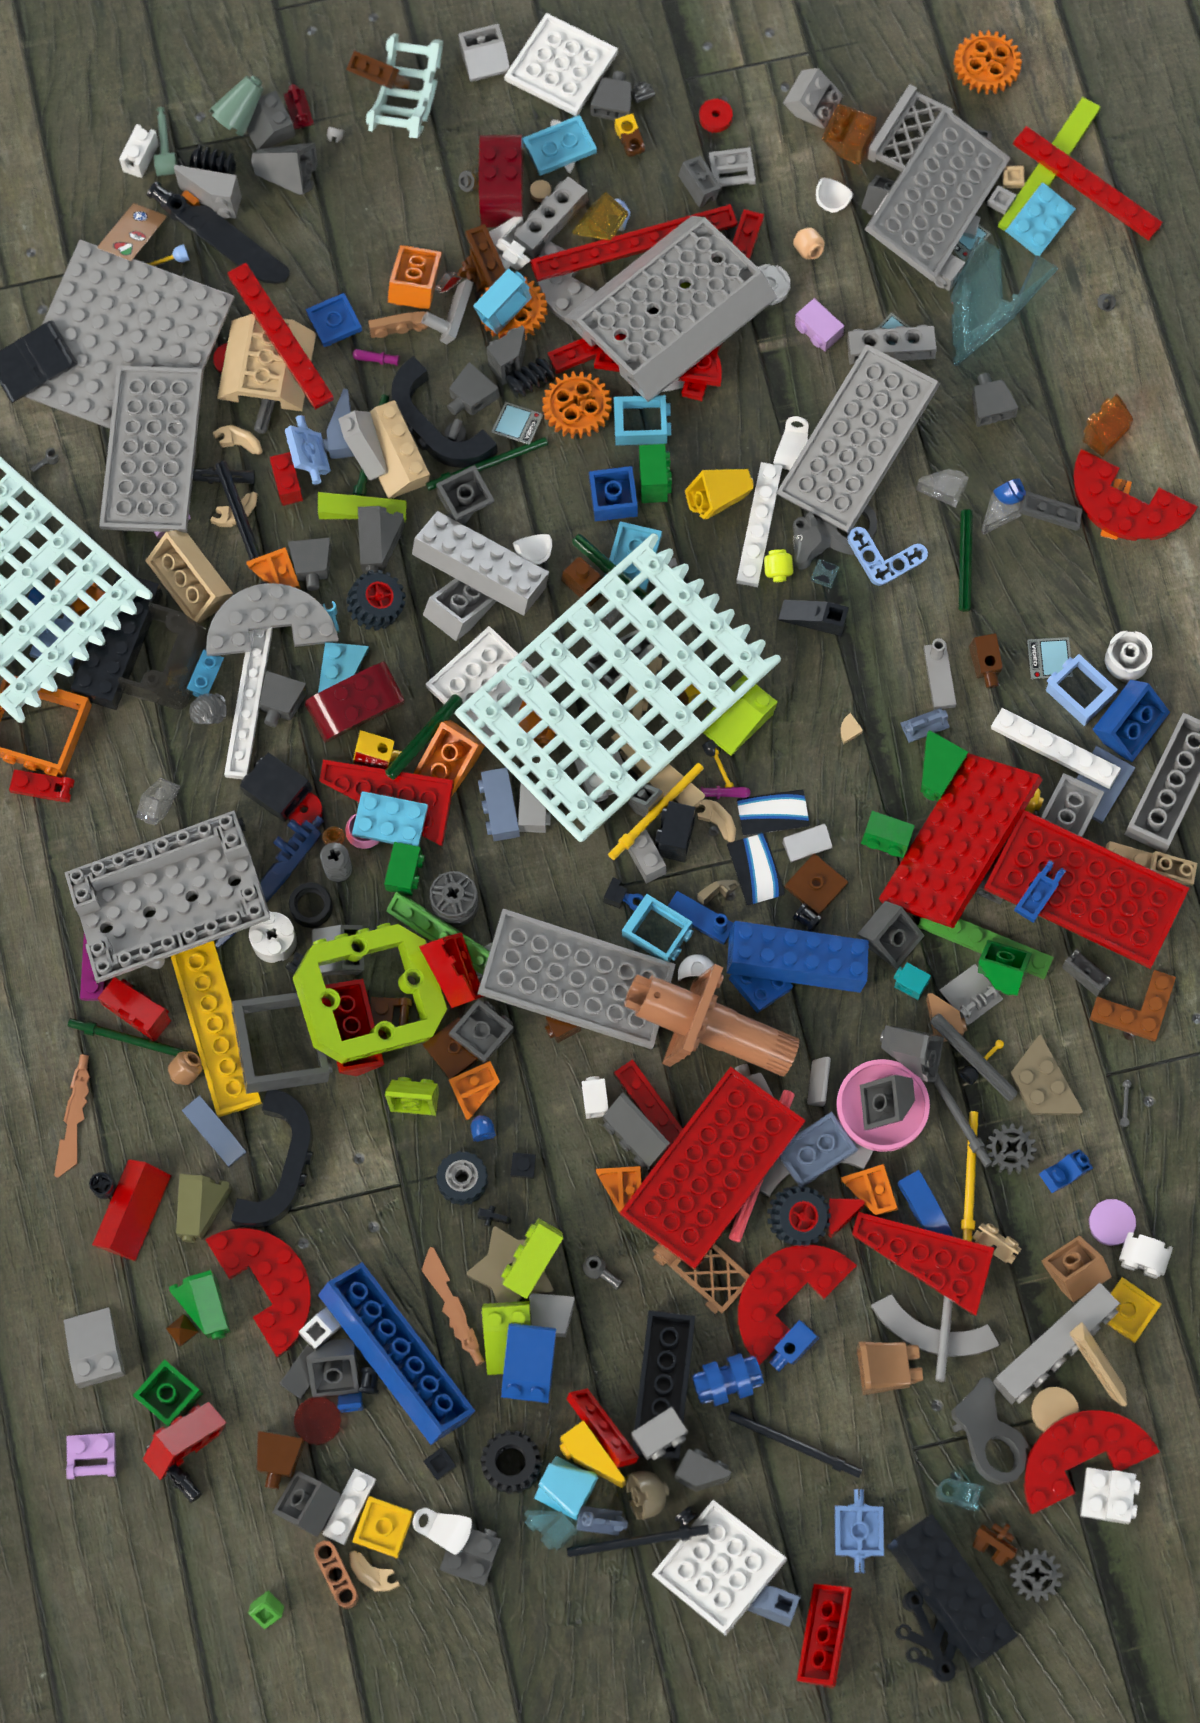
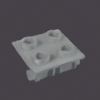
M976 964L939 990L949 1004L959 1010L960 1016L965 1018L967 1026L1003 1000L1002 996L998 993L1000 990H996L983 974L977 973L978 967Z

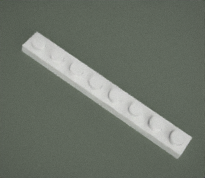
M273 628L249 630L251 652H245L224 773L226 778L243 779L249 773L260 708L259 703Z

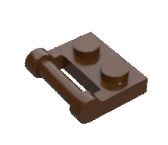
M372 997L370 1009L374 1025L376 1026L382 1021H388L393 1024L394 1007H400L399 1026L408 1024L409 1008L412 1007L413 1000L410 998ZM379 1030V1036L382 1039H387V1034Z

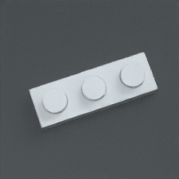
M354 1469L323 1532L324 1536L345 1546L374 1487L375 1478Z

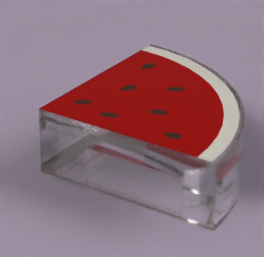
M458 272L445 273L436 285L435 290L439 294L453 288L462 278Z

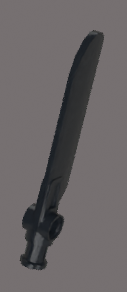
M159 181L154 182L147 192L148 198L155 199L160 203V207L168 212L172 220L181 222L238 267L247 263L257 280L264 283L280 284L287 281L290 276V270L287 266L220 215H217L212 209L207 206H190L182 195L175 194L172 191L168 192L161 186L162 184ZM174 206H181L178 209L173 208Z

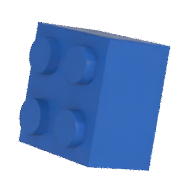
M632 466L589 471L595 522L638 517Z

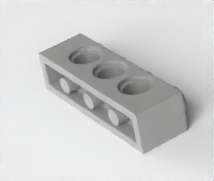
M569 176L564 181H560L555 187L554 192L543 199L541 206L529 214L527 221L515 229L514 240L525 248L524 252L534 259L542 251L547 240L551 241L588 202V191ZM552 215L553 217L547 218L545 216Z
M919 325L908 328L898 326L893 329L879 327L874 330L855 329L848 331L849 364H855L866 343H873L874 346L871 347L898 361L935 359L936 340L934 326ZM915 340L917 343L912 344L908 341ZM892 341V342H895L896 344H895V345H889L887 342Z

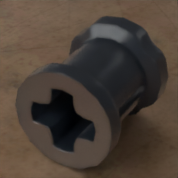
M804 903L796 911L792 919L794 921L798 920L808 928L807 931L812 932L822 920V916L814 914L807 908V904Z
M362 1367L360 1370L362 1372V1381L358 1392L378 1395V1374L373 1368Z

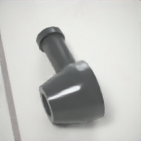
M591 1255L585 1259L583 1271L587 1277L591 1279L601 1277L611 1284L614 1289L618 1290L623 1280L618 1279L606 1270V1263L603 1258ZM593 1261L598 1263V1267L595 1269L590 1267V1263Z

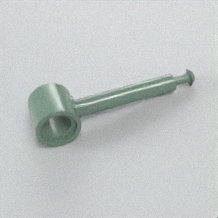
M158 107L159 115L157 118L161 153L154 155V163L157 176L175 174L174 166L177 165V158L175 152L169 153L166 115L163 114L165 108Z

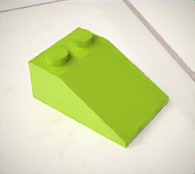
M743 675L730 689L735 692L748 678ZM755 684L710 725L703 734L732 756L774 714L777 701Z
M398 1077V1080H391L385 1092L390 1112L436 1116L439 1095L438 1084L429 1079H421V1082H414L407 1077Z
M530 1301L482 1305L487 1375L503 1374L509 1323L531 1325Z

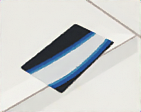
M804 790L737 799L744 836L810 826Z
M765 833L727 844L746 905L785 895Z

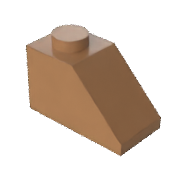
M933 993L927 995L926 1003L930 1021L939 1013L963 1036L964 1031H967L965 1018H961L959 1010ZM932 1026L933 1034H934V1035L942 1036V1035Z

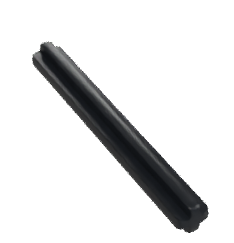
M220 461L215 466L249 559L258 558L261 554L226 461Z

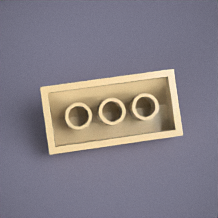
M395 400L372 409L370 413L388 470L387 474L379 477V481L388 499L426 486L425 483L429 482L430 473Z
M178 530L167 531L146 559L147 564L194 626L216 613L233 594L188 533Z

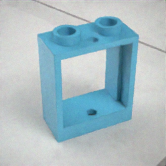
M509 268L473 305L481 321L496 334L532 298L528 291L530 287L525 283L526 279L518 271L514 273Z
M657 395L649 402L642 396L614 397L615 445L667 444V436H671V423H667L666 416H670V403H666V395ZM660 408L661 430L624 431L623 409Z
M646 894L622 929V937L654 957L670 962L671 959L676 960L681 952L679 947L683 941L688 942L694 931L691 930L692 921ZM650 910L655 911L682 928L667 953L635 934Z

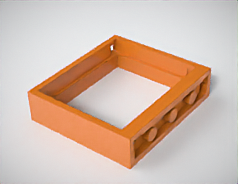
M4 678L0 686V693L10 686ZM41 688L37 692L40 699L79 710L58 764L0 747V758H3L2 760L9 764H23L25 768L32 771L40 769L49 776L57 777V775L64 777L92 704L88 697L58 688L56 692ZM0 706V722H1V719H2L3 714H4V711H5V709H4L3 707H1V706Z

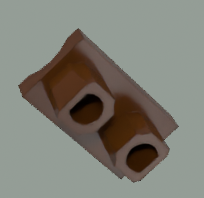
M470 248L471 254L466 258V261L462 262L463 267L459 269L458 273L461 278L473 281L477 292H482L487 283Z
M994 1523L991 1528L992 1530L981 1524L976 1532L977 1536L973 1547L984 1553L988 1545L991 1544L997 1549L991 1559L1001 1567L1009 1558L1013 1559L1018 1550L1010 1544L1015 1537L1007 1532L1011 1526L1008 1523L1003 1528Z

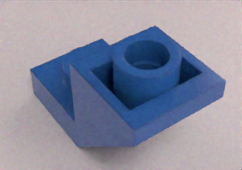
M1079 1149L1068 1154L1057 1164L1044 1169L1039 1175L1051 1193H1054L1091 1171L1093 1167L1090 1164L1089 1158Z

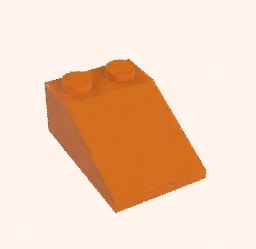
M400 245L389 281L388 303L430 310L442 252Z
M443 721L413 774L454 780L453 796L477 762L485 745L475 735L453 721Z

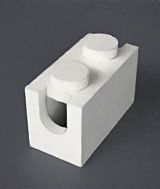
M136 124L120 157L123 172L143 178L159 145L156 131L150 130L148 133L140 125Z

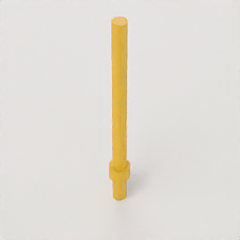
M697 763L628 834L625 833L618 840L619 843L608 853L609 857L615 860L625 849L628 850L635 843L634 840L663 811V808L668 806L669 801L672 802L704 769L703 766Z
M970 1111L969 1124L976 1136L978 1132V1112ZM968 1141L964 1219L961 1220V1230L963 1231V1240L972 1242V1231H975L973 1211L976 1153L972 1152L969 1147L970 1142Z

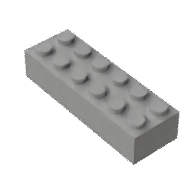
M439 511L433 515L414 539L412 555L523 616L546 589L549 571Z
M1186 713L1182 714L1124 834L1166 854L1200 783L1199 719Z
M1101 1283L1097 1284L995 1378L993 1383L996 1389L1011 1405L1016 1401L1020 1404L1032 1392L1030 1388L1033 1385L1038 1388L1049 1376L1047 1372L1050 1369L1055 1372L1067 1360L1065 1358L1067 1354L1072 1356L1079 1350L1070 1336V1332L1080 1323H1084L1093 1337L1101 1329L1100 1323L1103 1322L1106 1325L1118 1313L1116 1308L1120 1303Z

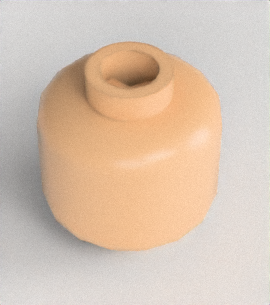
M805 228L798 231L793 245L804 259H816L823 253L825 242L815 229Z

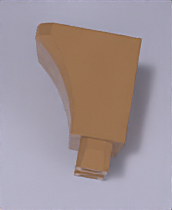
M905 1342L858 1343L857 1355L863 1395L909 1388L911 1384L923 1381L922 1368L909 1369L908 1360L920 1359L918 1345H906Z

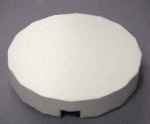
M770 264L759 266L758 268L763 272L777 296V299L770 305L782 302L790 291V278L787 272L777 265L776 267L770 266Z

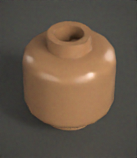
M191 1051L178 1053L168 1066L171 1080L181 1085L193 1083L202 1071L200 1057Z

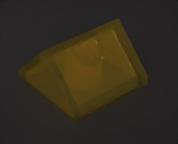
M605 192L588 208L574 228L573 235L612 240L628 217V211Z

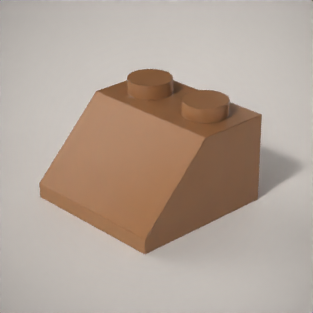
M1081 1236L1076 1237L1041 1260L1060 1290L1072 1302L1089 1293L1097 1284H1103L1112 1277L1103 1256Z

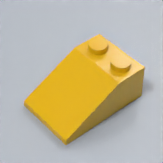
M584 1421L560 1437V1450L567 1460L572 1458L576 1464L596 1473L621 1488L626 1486L624 1477Z

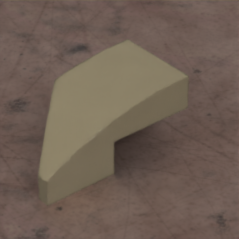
M736 880L715 881L698 893L697 901L705 906L719 892L727 898L740 884Z

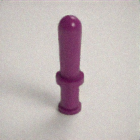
M356 349L352 353L353 358L356 360L380 362V365L387 363L398 366L400 361L399 355H386L385 352L379 354Z
M701 787V792L705 794V797H716V799H720V797L747 798L751 793L748 787Z

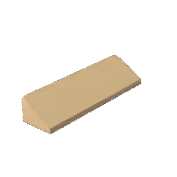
M1080 1323L1070 1332V1336L1111 1399L1125 1407L1127 1405V1397L1124 1384L1085 1324Z

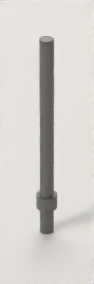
M937 1073L936 1082L933 1083L970 1142L969 1147L973 1153L978 1155L985 1168L990 1166L993 1162L984 1149L983 1141L981 1138H977L945 1083Z

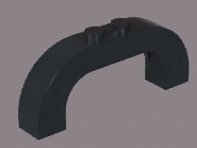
M414 356L407 360L394 377L392 400H395L411 435L416 439L420 449L423 451L426 449L439 462L455 468H466L494 457L498 453L497 444L483 429L469 440L454 442L445 438L415 407L411 401L412 396L420 386L429 380L428 372Z
M267 1091L262 1106L264 1115L280 1118L286 1121L292 1129V1139L279 1186L276 1192L264 1201L252 1202L237 1198L231 1218L232 1223L236 1226L262 1228L278 1222L290 1212L298 1199L301 1187L306 1185L308 1174L305 1173L306 1167L311 1165L314 1152L311 1151L313 1144L312 1126L302 1105L283 1091Z

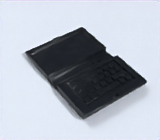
M53 320L46 322L0 350V385L11 404L39 388V385L47 380L55 379L78 364Z

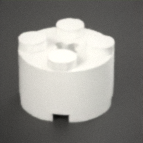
M1119 632L1110 641L1104 662L1107 670L1112 676L1125 683L1129 682L1130 679L1136 680L1142 677L1152 659V644L1140 632Z
M269 911L270 920L250 927L249 939L256 955L260 959L269 963H275L288 959L294 953L297 946V937L291 921L285 915ZM277 935L276 939L273 937L269 939L270 936Z
M1128 1232L1119 1258L1122 1262L1121 1267L1131 1271L1139 1268L1144 1270L1143 1274L1154 1279L1164 1275L1173 1247L1169 1246L1165 1249V1243L1144 1235H1139V1238H1133L1134 1233Z

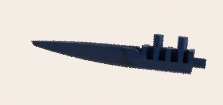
M317 816L312 823L304 820L301 825L294 819H291L287 826L295 832L294 835L290 837L288 842H285L279 836L274 840L273 843L281 849L279 854L275 856L279 862L273 863L260 880L266 903L278 891L322 836V833L318 830L324 822L321 817ZM235 933L219 938L215 943L216 949L222 946Z

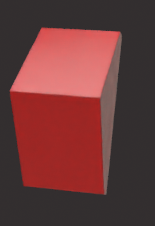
M829 1198L828 1204L830 1208L828 1213H831V1218H828V1223H830L828 1236L830 1238L835 1236L864 1208L866 1202L863 1199Z

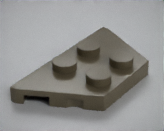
M1039 1035L1011 1071L1010 1077L1031 1115H1081L1083 1110L1042 1035Z

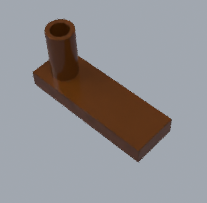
M357 51L353 52L346 69L347 71L389 89H392L393 86L405 90L409 88L410 80L399 75V69Z
M483 224L465 231V235L488 288H490L506 270L487 227Z

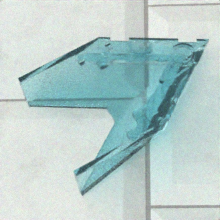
M977 237L951 294V303L954 304V314H952L953 346L956 347L954 365H959L1009 323L1059 268L1036 255L1019 294H1013L1011 302L1003 300L1000 249L981 237Z

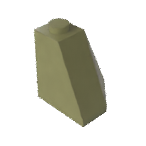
M180 1174L176 1234L179 1238H182L183 1242L195 1243L196 1239L203 1240L232 1192V1186L229 1182L219 1181V1184H215V1181L211 1180L210 1177Z

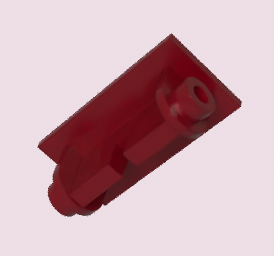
M295 84L290 85L288 93H284V98L294 130L314 125L304 89H300Z

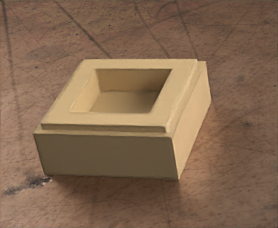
M1005 166L1002 171L1003 188H1023L1025 185L1024 166Z

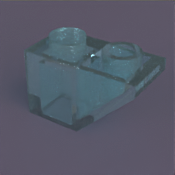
M527 1510L524 1513L527 1518L524 1523L533 1532L536 1530L540 1532L543 1536L540 1540L549 1550L554 1548L556 1551H559L578 1533L577 1528L560 1511Z

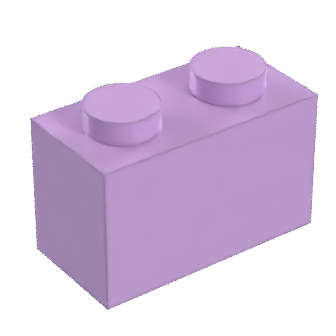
M815 298L796 314L795 325L798 331L802 334L805 333L816 347H820L824 351L828 350L843 336L844 325Z

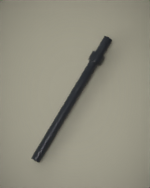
M730 1412L728 1420L831 1465L832 1469L838 1472L842 1470L857 1478L861 1475L863 1469L845 1462L846 1459L838 1455L834 1457L736 1412Z
M689 1525L680 1526L677 1530L568 1547L567 1555L568 1557L677 1539L686 1541L691 1540V1537L710 1534L709 1525L690 1527Z

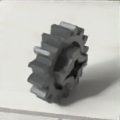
M1011 1123L1009 1129L1003 1124L1001 1132L994 1129L993 1134L995 1137L989 1136L987 1139L991 1144L986 1145L985 1150L991 1151L988 1156L994 1160L991 1166L999 1165L1000 1173L1007 1169L1008 1175H1011L1012 1170L1015 1169L1017 1174H1020L1021 1167L1027 1170L1029 1168L1028 1162H1033L1035 1159L1030 1154H1035L1037 1151L1036 1148L1031 1147L1036 1141L1035 1139H1028L1031 1132L1028 1131L1024 1134L1022 1132L1023 1126H1020L1017 1130L1014 1123ZM1007 1135H1014V1136H1017V1137H1016V1138H1012V1137H1008ZM997 1142H998V1145L1001 1147V1151L999 1152L998 1155H997V1152H996V1143H997ZM1017 1144L1015 1151H1010L1005 1154L1008 1147H1012ZM1023 1144H1025L1026 1146L1025 1156L1024 1153L1021 1151Z
M1033 1549L1032 1555L1026 1550L1023 1552L1024 1558L1016 1557L1019 1564L1011 1565L1015 1573H1011L1009 1577L1016 1581L1011 1586H1018L1019 1591L1017 1595L1026 1594V1601L1034 1597L1035 1603H1038L1041 1596L1044 1601L1049 1600L1048 1593L1053 1596L1056 1595L1054 1587L1060 1588L1062 1585L1057 1581V1579L1063 1577V1574L1057 1573V1569L1061 1565H1054L1055 1556L1047 1558L1046 1550L1041 1555L1038 1554L1037 1549ZM1031 1560L1030 1568L1021 1571L1024 1563ZM1041 1561L1046 1563L1050 1570H1046L1041 1565ZM1035 1570H1037V1574L1044 1576L1039 1578L1037 1582H1035L1034 1577L1028 1576ZM1022 1581H1026L1031 1586V1591L1023 1585ZM1045 1581H1051L1049 1587L1041 1591L1042 1584Z

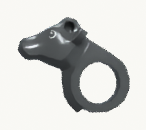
M867 504L862 515L868 520V534L873 541L877 532L878 522L875 512ZM812 511L807 513L806 517H798L793 522V566L798 570L808 568L812 560L827 548L855 555L848 543V538L842 536L836 526L819 517H815ZM863 536L861 538L853 539L854 541L858 540L861 543L862 546L858 548L859 551H861L864 547L868 545V543H866L863 546L861 542Z
M981 1378L974 1389L952 1409V1419L957 1423L952 1428L954 1432L966 1431L970 1452L978 1473L994 1484H1008L1019 1479L1018 1477L1024 1471L1027 1461L1025 1449L1029 1448L1018 1430L998 1420L994 1400L996 1387L991 1379ZM990 1439H998L1010 1447L1014 1457V1465L1010 1472L997 1471L989 1464L986 1459L985 1448Z

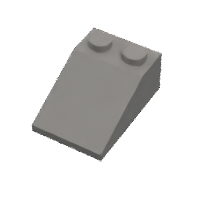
M179 165L174 166L179 189L182 192L188 191L199 199L202 206L209 207L222 218L227 219L230 217L236 219L242 197L236 175Z
M455 578L429 597L423 616L457 641L469 632L497 601Z
M1063 773L1041 818L1083 837L1104 792Z
M109 1307L64 1320L70 1364L75 1384L79 1388L126 1376Z

